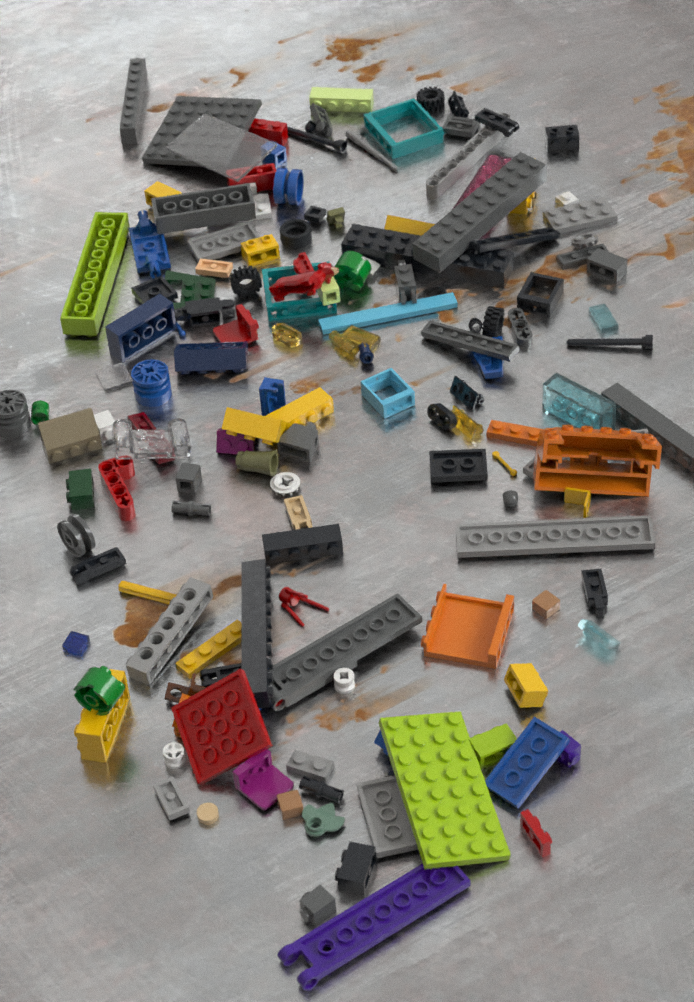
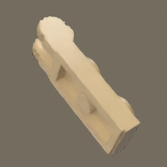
M303 496L283 499L293 530L304 527L311 528L312 520Z

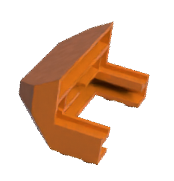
M572 425L545 428L539 432L535 450L534 490L564 492L565 487L589 490L592 494L649 497L652 465L655 469L660 468L662 446L656 437H653L654 435L633 432L628 428H620L619 431L612 430L610 427L593 429L591 426L574 428ZM562 457H569L570 461L562 460ZM608 460L625 461V463H608Z

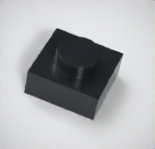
M311 205L304 214V220L319 224L326 215V209Z

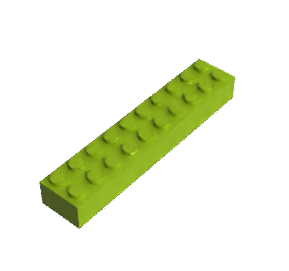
M95 212L60 317L63 334L97 336L129 234L128 213Z

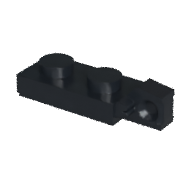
M602 569L581 570L589 607H594L596 617L604 616V605H608V594Z

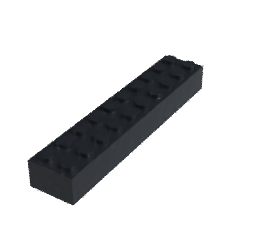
M352 224L341 243L342 255L346 251H354L363 257L377 262L381 265L380 267L394 269V266H398V260H405L406 265H412L413 273L501 289L505 288L514 269V252L497 249L479 253L469 247L439 273L413 258L412 243L420 238V235L360 224Z

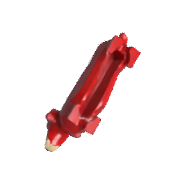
M322 262L318 264L317 271L282 277L273 286L269 287V290L276 302L284 301V297L289 294L307 293V296H312L316 294L315 290L322 287L324 281L329 284L331 278L339 272V269L333 267L331 263Z

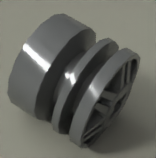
M17 390L0 391V436L5 438L21 436L31 427L26 397Z

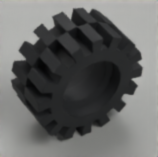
M424 87V90L421 88L416 94L417 102L428 113L429 111L434 113L435 110L438 112L445 105L444 91H441L440 88Z
M243 265L244 268L241 269V266H239L238 271L236 269L233 270V273L230 275V284L233 293L237 294L238 297L242 295V298H245L248 295L249 298L251 294L255 296L256 291H260L262 280L257 268H253L250 265L247 268V265ZM245 279H251V280H252V281H251L250 283H248V284H240V282H241L242 280H245Z
M487 307L483 318L482 335L488 337L501 336L505 316L503 308Z

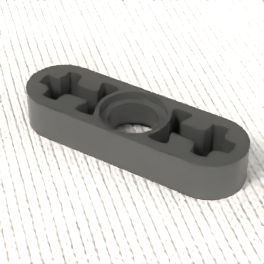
M520 308L510 309L508 311V322L516 343L521 347L530 346L532 344V332L523 310Z

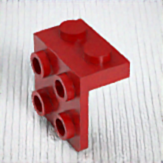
M242 304L235 306L237 320L213 328V333L219 342L248 341L250 343L258 340V322L251 317L250 311L246 310Z

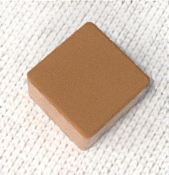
M545 590L532 600V610L543 618L548 619L560 610V599L548 590Z
M298 790L277 794V803L283 820L302 815L303 804Z

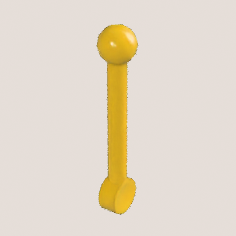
M498 451L492 453V457L498 459L510 471L511 476L517 475V470L512 469L500 457Z

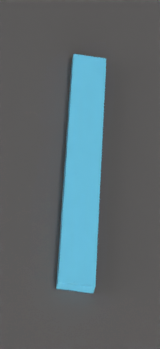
M453 292L417 299V303L407 301L404 305L397 303L318 320L324 335L458 308V303Z

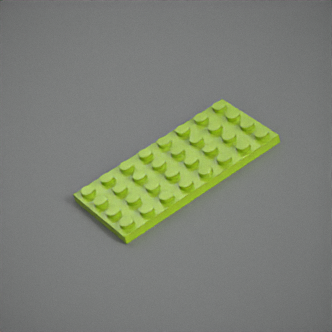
M461 711L380 718L378 724L424 868L431 869L509 860L511 854L474 748L469 741L470 737Z

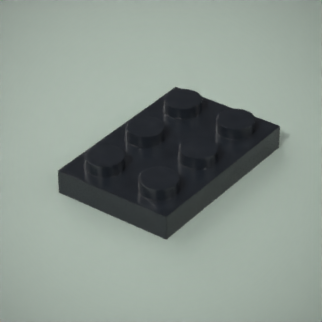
M486 449L429 451L431 483L488 480Z

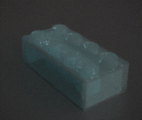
M557 372L543 383L542 412L567 425H572L574 428L591 426L593 429L610 427L612 430H615L616 403Z

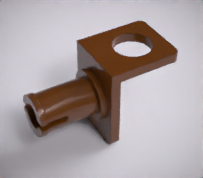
M193 673L189 687L169 682L164 699L179 703L180 697L172 696L171 690L177 689L181 693L193 696L207 687L197 685L195 682L196 674Z

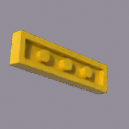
M238 619L177 661L175 663L176 669L188 679L192 678L193 673H199L242 642V623Z

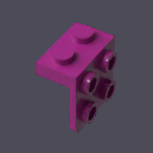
M219 428L217 430L216 453L238 454L239 451H254V441L245 439L244 434L237 433V436L226 434L224 429Z
M269 749L249 758L233 770L235 788L261 810H266L277 802V794L289 792L294 788V782L272 765L271 751Z

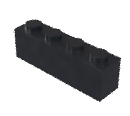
M339 524L262 534L266 565L343 554V542Z

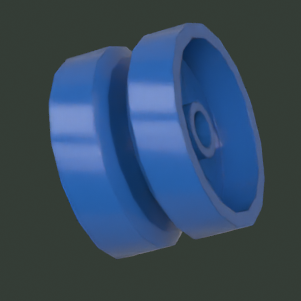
M278 168L273 185L275 203L285 204L288 201L290 205L299 206L302 201L304 188L303 171L301 169H292L289 173L287 168Z

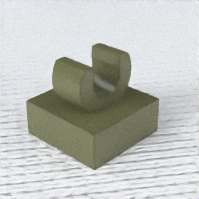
M340 207L327 211L326 221L328 225L334 224L336 229L343 228L341 223H343L345 218L344 208Z

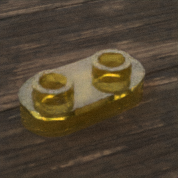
M285 323L273 325L272 336L290 347H297L302 343L300 331Z

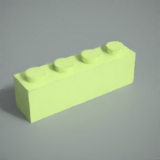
M312 87L309 102L310 106L314 103L326 111L370 113L374 104L373 89Z

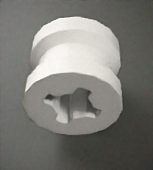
M339 668L334 673V687L340 694H349L355 689V677L351 669Z
M171 742L165 745L163 748L165 765L170 769L183 767L186 762L183 746L178 742Z

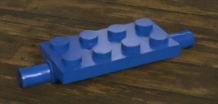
M143 210V214L141 211L138 212V224L135 227L129 228V234L137 272L146 273L150 271V276L155 278V274L157 277L160 276V270L171 268L164 234L157 233L156 224L150 221L148 212Z

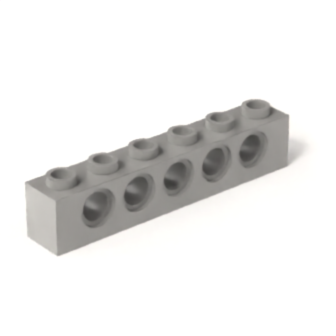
M190 577L181 586L180 592L171 600L169 607L160 615L155 626L150 628L147 637L139 643L136 652L128 658L126 668L130 678L151 685L212 600L213 593L210 584Z

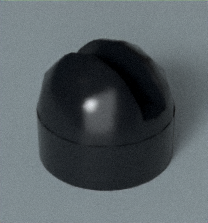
M309 120L305 125V131L311 134L316 133V124Z

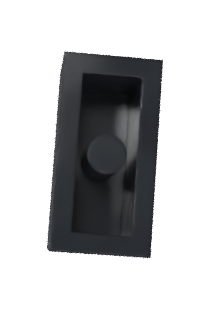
M349 842L347 850L344 849L342 852L341 868L338 867L335 873V881H338V891L365 896L377 860L375 846Z

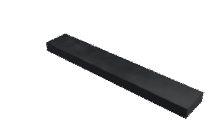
M547 227L470 241L469 247L481 253L560 238V232Z

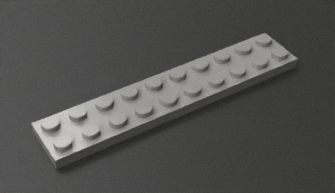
M651 515L456 524L458 558L655 549Z

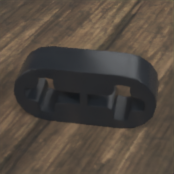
M435 403L428 406V417L442 429L447 430L456 427V415L443 404Z

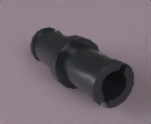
M472 318L469 321L468 327L472 332L478 333L483 325L480 319Z
M305 775L301 778L299 789L316 794V797L320 799L324 797L338 804L342 801L344 790L327 785L325 781L319 782L308 778Z

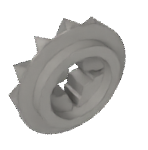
M585 233L575 236L571 240V244L576 248H587L596 245L599 240L598 236Z

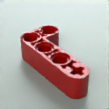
M121 455L101 462L98 466L101 483L119 519L122 521L133 520L136 516L134 502L124 483L125 480L131 479L135 475L132 457Z

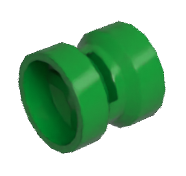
M38 400L32 404L31 422L38 425L40 422L49 420L50 407L47 402Z

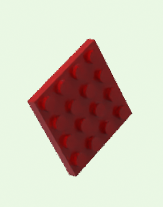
M242 669L235 671L171 707L197 783L200 785L209 782L247 761L249 758L272 747L247 676Z

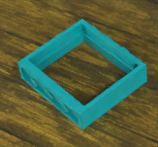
M414 98L364 114L365 129L392 159L443 143L445 133L442 126ZM413 115L428 131L427 133L396 143L381 125Z
M322 262L311 263L314 271L318 270V264ZM293 266L262 269L268 321L337 313V303L330 304L333 307L328 308V305L323 306L320 297L272 303L269 284L276 283L282 277L297 275V273L294 271Z

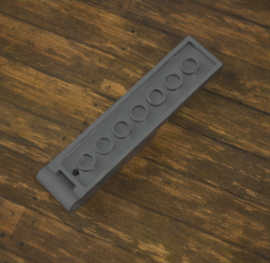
M397 593L273 665V670H270L273 673L274 681L273 684H270L273 686L274 698H270V706L275 711H279L284 707L287 708L334 680L336 670L339 668L353 669L357 667V660L422 623V616Z

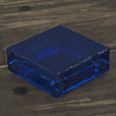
M71 631L62 644V648L65 651L81 655L90 638L88 635Z

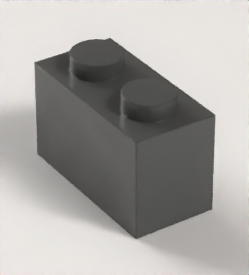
M597 248L587 258V273L617 284L627 273L628 259Z

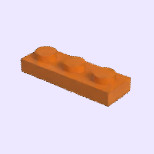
M491 420L486 437L537 446L539 432L544 429Z

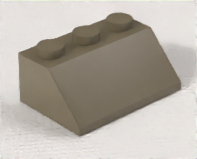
M92 408L38 423L43 450L49 464L102 449L101 438Z

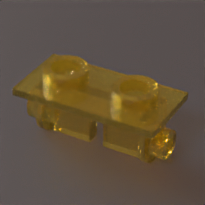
M453 405L452 412L457 417L456 428L470 440H473L475 434L480 435L483 433L484 429L481 424L472 420L464 410H460Z

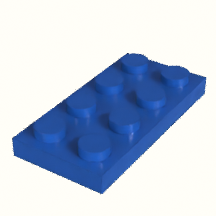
M534 717L486 778L485 782L488 790L519 809L569 744V738Z

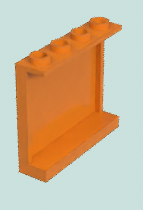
M443 584L441 591L437 592L436 606L433 605L431 610L432 619L427 621V633L421 639L424 656L496 669L514 612V595L506 594L505 601L499 602L447 593V586Z

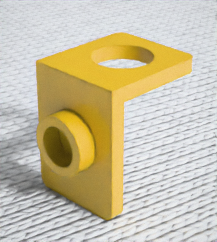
M565 487L564 502L583 505V518H587L590 508L591 491Z

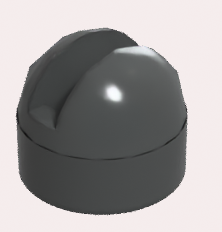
M509 490L503 493V502L506 506L513 507L517 504L518 493L516 491Z

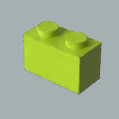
M507 723L469 738L481 770L499 763L517 740Z

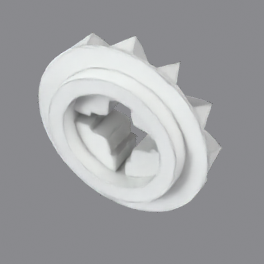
M290 472L279 473L270 481L271 490L275 491L276 495L282 494L283 497L285 494L292 495L293 492H298V488L301 487L299 477Z

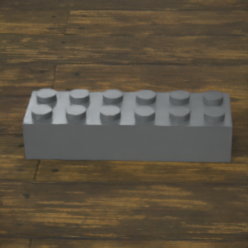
M249 183L151 198L158 234L256 219L255 203Z

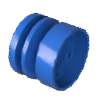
M150 359L139 362L133 367L131 378L135 400L138 404L145 407H158L170 400L172 396L168 366L164 362Z

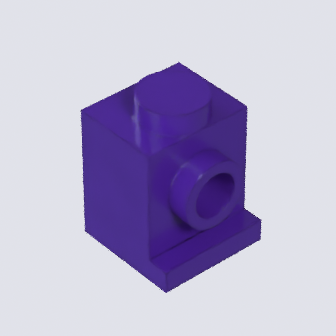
M562 730L560 733L567 736L570 742L556 760L570 767L578 763L581 758V744Z

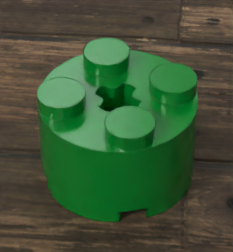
M346 251L339 257L334 266L339 269V272L333 276L339 288L348 287L354 291H359L371 272V264L367 259L366 261L362 259L361 254L354 251Z
M105 666L100 668L91 667L76 684L73 691L76 690L74 696L88 711L95 709L98 711L97 715L105 716L122 696L125 685L111 675L109 668Z

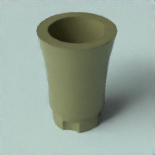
M276 450L238 452L236 457L237 469L269 476H275L277 473L279 458Z

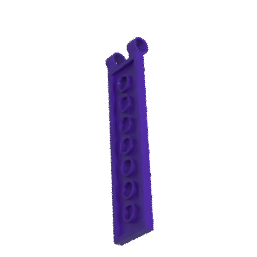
M422 863L293 943L285 945L279 950L277 957L284 966H290L295 963L300 955L304 957L311 968L302 971L297 977V982L305 991H308L315 987L318 981L470 887L471 880L458 866L425 869ZM330 947L331 950L326 952L323 951V948Z

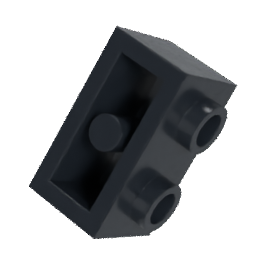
M577 125L545 127L547 151L579 149L580 135Z

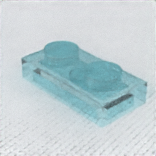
M581 619L578 624L584 630V635L591 639L595 638L599 641L597 644L605 650L609 648L617 650L621 645V642L593 621Z

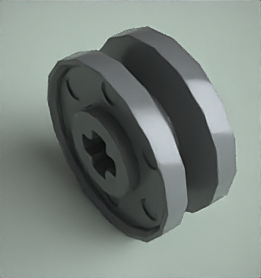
M72 514L67 518V521L62 520L57 524V530L62 542L74 556L81 557L85 554L86 550L90 551L95 548L96 543L92 531L79 515Z

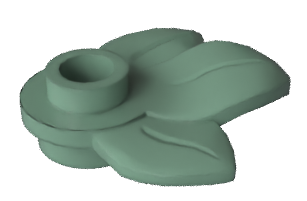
M333 803L326 804L318 809L307 804L302 811V818L306 822L305 832L312 837L321 836L325 832H334L340 829L345 822L344 817L335 816Z

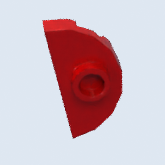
M305 252L300 253L298 258L293 260L294 271L297 274L314 271Z

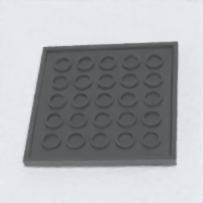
M177 96L142 157L143 163L228 168L262 105L261 99Z

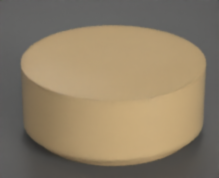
M203 803L197 809V819L204 825L213 824L219 818L218 807L213 803Z

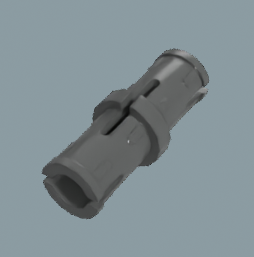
M173 501L171 506L172 513H185L189 516H193V514L210 516L211 504L195 503L194 501Z

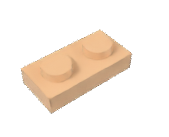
M200 259L195 271L198 275L228 278L233 269V263Z

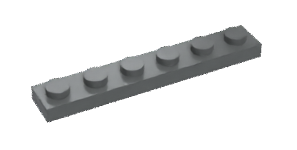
M431 320L420 331L422 337L511 362L520 351L519 346L516 344Z

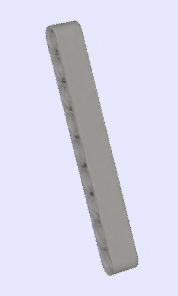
M499 113L500 115L510 119V115L508 113ZM485 125L426 180V197L438 199L505 137L503 133Z

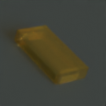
M351 325L342 334V340L357 346L361 343H364L365 346V343H368L370 351H372L381 342V336Z

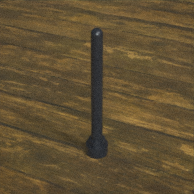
M287 126L289 134L331 146L339 153H344L347 149V142L344 140L333 141Z
M646 335V337L623 339H568L566 343L568 346L646 347V349H653V335Z

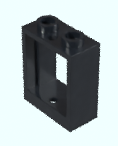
M531 272L517 296V308L522 309L526 313L550 318L563 294L564 279ZM532 287L552 292L549 299L528 295Z

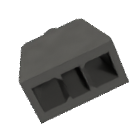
M307 422L305 426L297 423L293 424L277 443L278 454L311 463L319 443L316 425L313 422Z

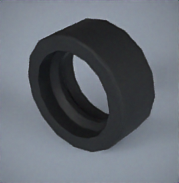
M288 220L280 227V240L286 247L301 248L308 245L312 239L311 226L305 220ZM293 232H302L300 235H289Z

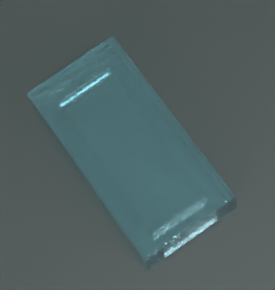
M606 304L589 307V313L601 333L618 330V323Z

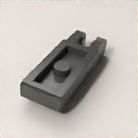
M312 103L310 110L315 120L316 130L318 132L324 130V135L329 137L333 131L328 114L324 108Z

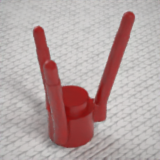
M284 587L279 593L278 598L282 602L281 607L286 609L301 627H304V623L289 607L297 605L299 600L329 611L328 607L308 599L307 595L292 590L289 587Z

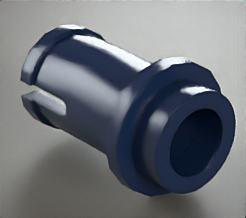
M361 343L358 346L360 360L365 364H369L372 362L374 355L370 351L368 343H365V346L364 343Z

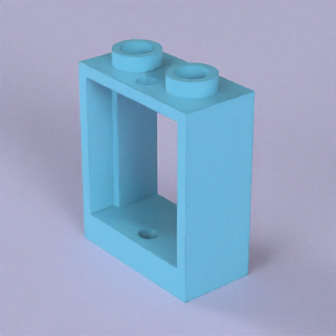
M392 368L361 381V395L384 419L415 405V391ZM390 385L398 392L384 400H381L375 394V392Z

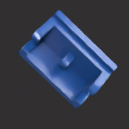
M264 377L259 388L262 416H266L286 405L284 380Z

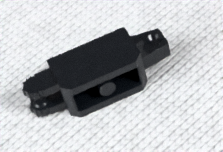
M220 297L186 301L184 307L174 309L176 321L188 322V326L192 328L220 324L223 322V318L234 316L235 310L232 307H234L235 303L231 299L220 300Z

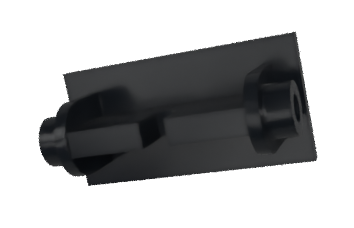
M453 91L448 99V105L452 114L456 117L467 118L469 111L465 107L463 98L457 96L456 92Z
M454 376L450 392L472 410H474L476 404L484 402L482 394L474 391L466 384L465 380Z

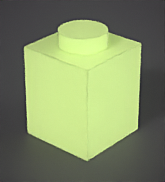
M334 277L331 278L329 284L324 281L322 287L317 289L323 306L340 302V290Z

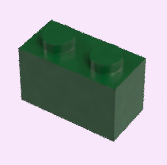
M91 468L69 471V479H66V488L69 492H66L67 503H71L72 511L95 508L94 480Z

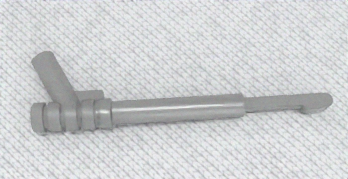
M361 125L355 133L352 130L346 131V137L380 161L390 166V169L398 170L395 164L364 141V137L361 136L365 131L364 126Z

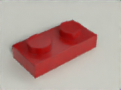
M529 809L520 812V826L542 858L550 855L552 839L549 833L543 831L537 816H533Z

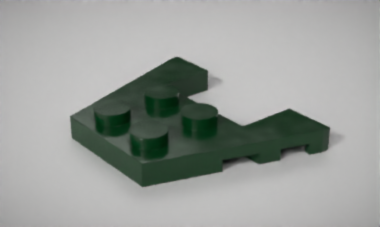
M166 271L165 280L170 285H182L180 302L173 303L174 309L184 307L186 301L215 298L216 279Z

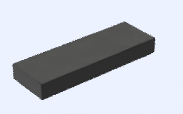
M602 243L556 255V261L562 270L587 264V258L597 248L609 251Z

